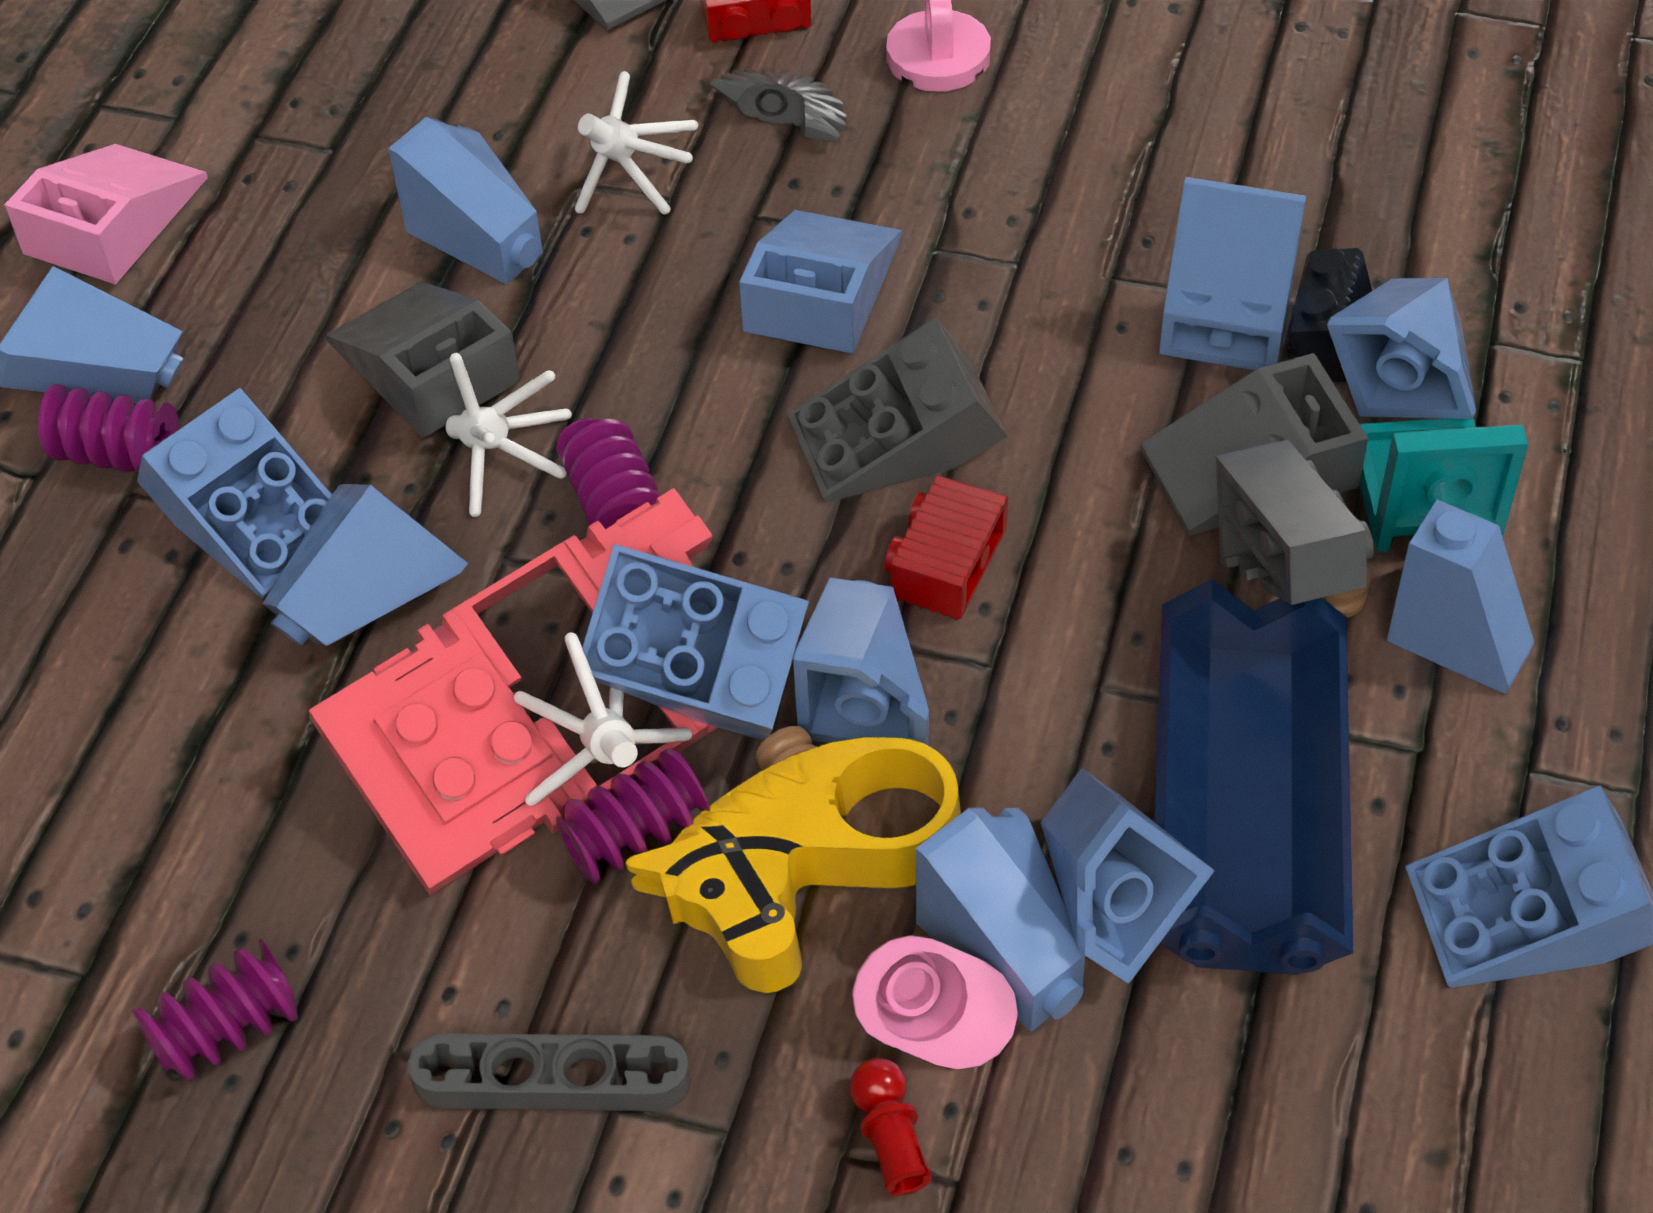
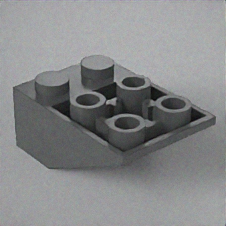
M422 281L325 335L327 342L422 438L444 427L449 417L461 415L466 410L450 363L451 354L459 353L461 355L478 405L483 404L520 382L512 332L479 300Z
M936 317L787 413L820 492L827 502L956 469L1008 436L967 353Z
M1312 353L1256 369L1141 442L1140 450L1188 536L1219 528L1216 456L1289 440L1306 461L1311 460L1314 463L1319 476L1331 490L1335 489L1342 493L1359 488L1368 437L1320 361Z

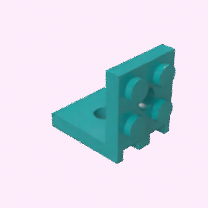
M1447 418L1360 424L1368 437V443L1359 484L1376 552H1389L1392 537L1415 535L1436 500L1499 525L1502 537L1504 536L1529 445L1523 425L1476 428L1474 419Z

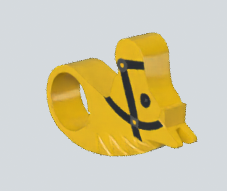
M862 737L828 743L793 755L760 771L709 806L710 812L707 810L701 812L693 820L694 823L684 828L672 844L634 855L627 859L626 865L630 872L636 874L631 879L635 890L667 899L673 924L685 922L696 930L708 933L717 941L726 955L737 980L742 985L762 993L780 991L792 985L798 979L802 969V958L794 924L797 891L808 885L902 888L916 885V848L961 814L957 779L949 762L938 751L915 740ZM892 788H904L921 792L932 798L940 806L934 818L924 827L913 833L893 838H880L863 834L848 825L841 817L847 816L849 811L866 796Z

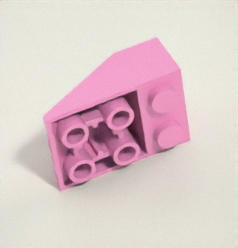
M113 144L37 169L4 205L24 255L116 285L208 179L205 171Z

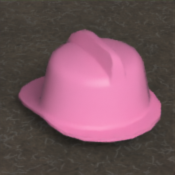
M913 935L889 940L870 953L857 972L852 991L855 1015L868 1034L884 1044L930 1063L953 1069L981 1066L1000 1054L1013 1036L1018 1017L1015 993L1000 971L984 960L931 938Z

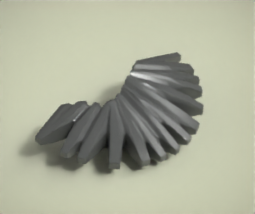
M762 68L761 74L752 69H744L743 71L733 70V73H724L721 75V79H713L709 83L743 114L752 118L758 117L760 121L769 122L770 124L793 123L796 126H800V134L803 137L825 141H839L841 134L838 131L844 130L846 126V114L840 111L843 108L842 101L832 97L833 91L830 88L824 87V83L813 82L814 78L812 77L801 78V73L791 74L789 70L782 69L780 75L777 76L768 68Z

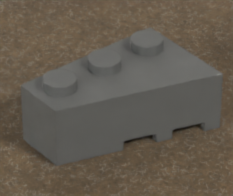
M1289 440L1216 456L1221 565L1226 568L1239 565L1240 575L1247 580L1261 577V587L1290 605L1367 587V560L1373 557L1374 552L1373 540L1367 524L1363 520L1358 521L1344 505L1340 493L1335 489L1331 490L1319 476L1314 463L1311 460L1306 461Z

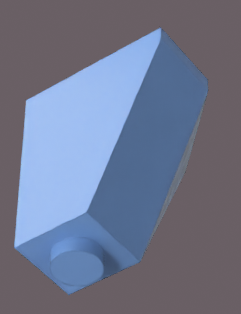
M425 117L388 148L407 233L506 285L525 268L532 266L538 256L543 253L537 211L479 132L460 125L456 127L437 119Z
M53 266L0 343V387L46 392L52 384H62L67 388L68 393L74 388H85L90 393V398L96 392L103 391L108 392L113 401L119 395L130 396L134 403H138L141 399H152L160 385L167 389L172 386L183 365L184 358L176 354L183 331Z
M1448 278L1390 279L1331 317L1327 326L1359 417L1473 419L1476 413V405L1462 323Z
M340 484L331 495L262 604L277 615L271 622V625L297 645L302 647L307 639H309L311 642L328 646L459 575L468 563L372 485Z
M1436 500L1409 542L1387 641L1501 693L1507 694L1533 649L1534 639L1499 525Z
M830 577L799 641L793 658L797 726L806 729L811 740L832 743L862 737L906 738L929 746V708L893 587L877 585L865 580L850 581Z
M1081 768L1040 823L1077 949L1129 984L1215 870L1126 799Z
M968 808L916 848V924L932 939L984 960L1000 971L1015 993L1018 1011L1017 1019L1030 1032L1034 1031L1049 1017L1057 1020L1068 1014L1083 995L1085 955L1077 949L1065 904L1028 816L1019 808H1004L998 817H993L984 808Z

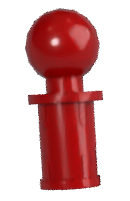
M872 1058L865 1060L854 1070L850 1080L851 1098L860 1110L868 1114L860 1123L861 1131L864 1137L872 1140L884 1178L886 1192L888 1194L892 1192L893 1196L912 1194L926 1187L932 1180L931 1171L927 1167L914 1127L918 1121V1113L913 1105L902 1103L907 1088L906 1077L900 1068L889 1059Z

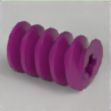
M52 384L46 390L38 414L40 443L47 456L58 461L70 459L75 464L81 465L92 463L98 468L115 467L121 472H134L136 470L139 473L142 455L179 430V421L175 407L169 402L163 403L157 412L156 405L151 399H141L134 406V401L127 395H119L112 402V397L108 392L99 391L90 398V393L85 388H74L68 393L67 388L62 384Z
M592 418L578 420L563 428L557 438V453L578 496L579 503L586 513L585 516L589 525L599 521L605 529L646 502H649L652 506L656 503L657 498L661 496L660 492L657 491V485L652 475L649 474V468L644 458L641 457L640 448L636 441L633 440L634 436L628 424L620 420Z
M665 749L657 757V767L647 761L637 764L634 769V780L626 774L614 776L611 780V793L601 786L591 788L587 793L588 806L579 799L572 798L566 801L563 806L564 819L557 815L556 822L570 856L585 877L595 885L600 882L597 861L604 858L619 872L624 869L621 848L628 846L636 855L647 852L645 835L649 833L662 845H670L672 839L668 823L674 820L684 829L694 823L692 810L698 808L701 812L704 810L710 812V808L698 779L683 756L673 749Z
M261 938L259 939L260 961L246 949L240 948L234 952L235 975L219 963L215 962L209 966L208 973L211 989H206L194 978L189 977L184 980L185 1004L182 1005L166 992L157 996L159 1018L157 1020L140 1007L132 1010L139 1028L166 1073L173 1069L187 1081H193L196 1079L193 1056L200 1054L215 1067L222 1064L219 1041L222 1039L227 1040L240 1052L246 1050L247 1042L244 1027L248 1024H251L264 1036H270L273 1034L269 1012L274 1009L291 1022L298 1019L294 993L279 964Z

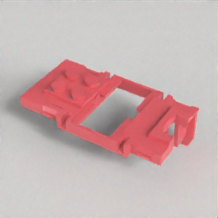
M675 488L658 497L656 503L652 506L649 502H646L618 519L615 524L607 529L599 521L594 522L588 526L586 538L579 541L575 535L571 536L444 613L442 615V625L433 630L429 624L417 630V640L419 643L415 645V650L410 652L406 648L373 668L374 673L373 671L309 709L310 720L429 896L494 854L498 853L500 856H503L534 836L535 831L533 829L545 823L552 834L559 831L556 817L558 815L564 819L563 806L566 801L572 798L579 799L588 806L587 793L591 788L597 786L584 767L536 805L529 806L526 804L525 797L528 793L576 755L551 720L542 717L538 721L533 722L525 709L514 701V694L509 687L521 681V676L478 614L556 566L560 567L593 614L614 544L693 567L691 558L708 547L713 535L698 515L694 516ZM659 706L674 728L690 729L692 731V738L688 741L665 743L619 774H626L634 780V769L637 764L647 761L657 767V757L660 752L665 749H673L680 753L718 727L696 721ZM613 778L600 785L610 793L611 780Z

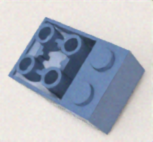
M1185 177L1164 306L1159 354L1249 370H1256L1278 363L1287 323L1306 196Z
M794 210L757 242L739 281L743 332L854 354L901 240L902 230Z
M241 388L143 454L137 482L180 531L261 599L270 593L332 495Z
M614 544L582 649L596 682L696 721L764 741L769 737L773 729L809 601Z
M1601 785L1405 866L1444 977L1450 988L1605 964L1653 945V892L1624 823Z

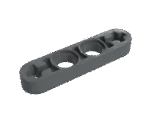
M443 1033L431 1035L420 1041L412 1050L408 1060L409 1076L419 1099L428 1106L441 1109L660 1111L670 1109L679 1104L688 1094L691 1084L687 1053L681 1044L663 1036ZM522 1058L533 1064L532 1075L519 1085H503L494 1078L496 1069L508 1059ZM477 1059H481V1083H474L471 1074L477 1073L474 1063ZM582 1059L598 1060L606 1068L603 1077L590 1086H576L566 1079L568 1069L572 1064ZM452 1061L454 1069L447 1071L445 1081H433L431 1073L438 1071L440 1062ZM617 1061H626L628 1071H625L626 1085H619ZM654 1063H666L668 1072L664 1073L662 1083L651 1084L648 1082L647 1074H651Z

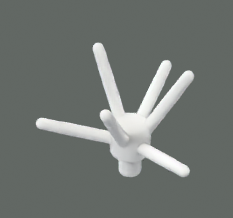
M626 71L619 74L610 115L600 119L588 113L578 123L579 133L590 139L592 148L597 152L575 205V211L579 214L585 212L608 158L619 162L662 214H668L670 206L631 159V155L637 150L683 163H690L693 160V156L689 152L642 140L638 136L694 131L698 128L697 121H667L631 125L621 121L630 75Z
M459 353L451 354L450 363L466 410L461 415L449 417L446 422V432L451 438L460 439L465 446L472 448L469 494L470 515L478 517L481 514L485 449L499 448L557 478H564L567 474L564 467L507 439L509 429L568 420L572 416L571 411L565 408L510 417L504 415L555 379L554 372L550 370L545 371L492 407H479L461 355Z
M573 632L566 634L565 643L591 713L582 720L525 692L518 691L514 695V701L517 704L579 734L580 740L585 747L526 795L525 802L529 806L539 803L590 762L596 763L600 761L606 764L614 763L618 767H628L633 764L638 755L634 744L681 742L692 738V731L688 728L633 730L631 725L623 718L624 692L610 687L609 709L605 708L578 636Z

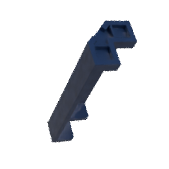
M1211 579L1162 604L1154 823L1215 871L1159 944L1196 967L1298 975L1319 970L1324 964L1353 954L1347 617L1323 598L1293 605L1279 598L1253 610Z

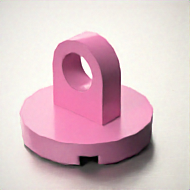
M925 0V11L912 13L903 18L888 33L886 62L895 77L901 81L902 76L912 80L913 87L920 90L947 92L960 89L973 83L976 80V74L982 70L985 72L989 67L991 37L985 26L975 18L952 10L951 0Z

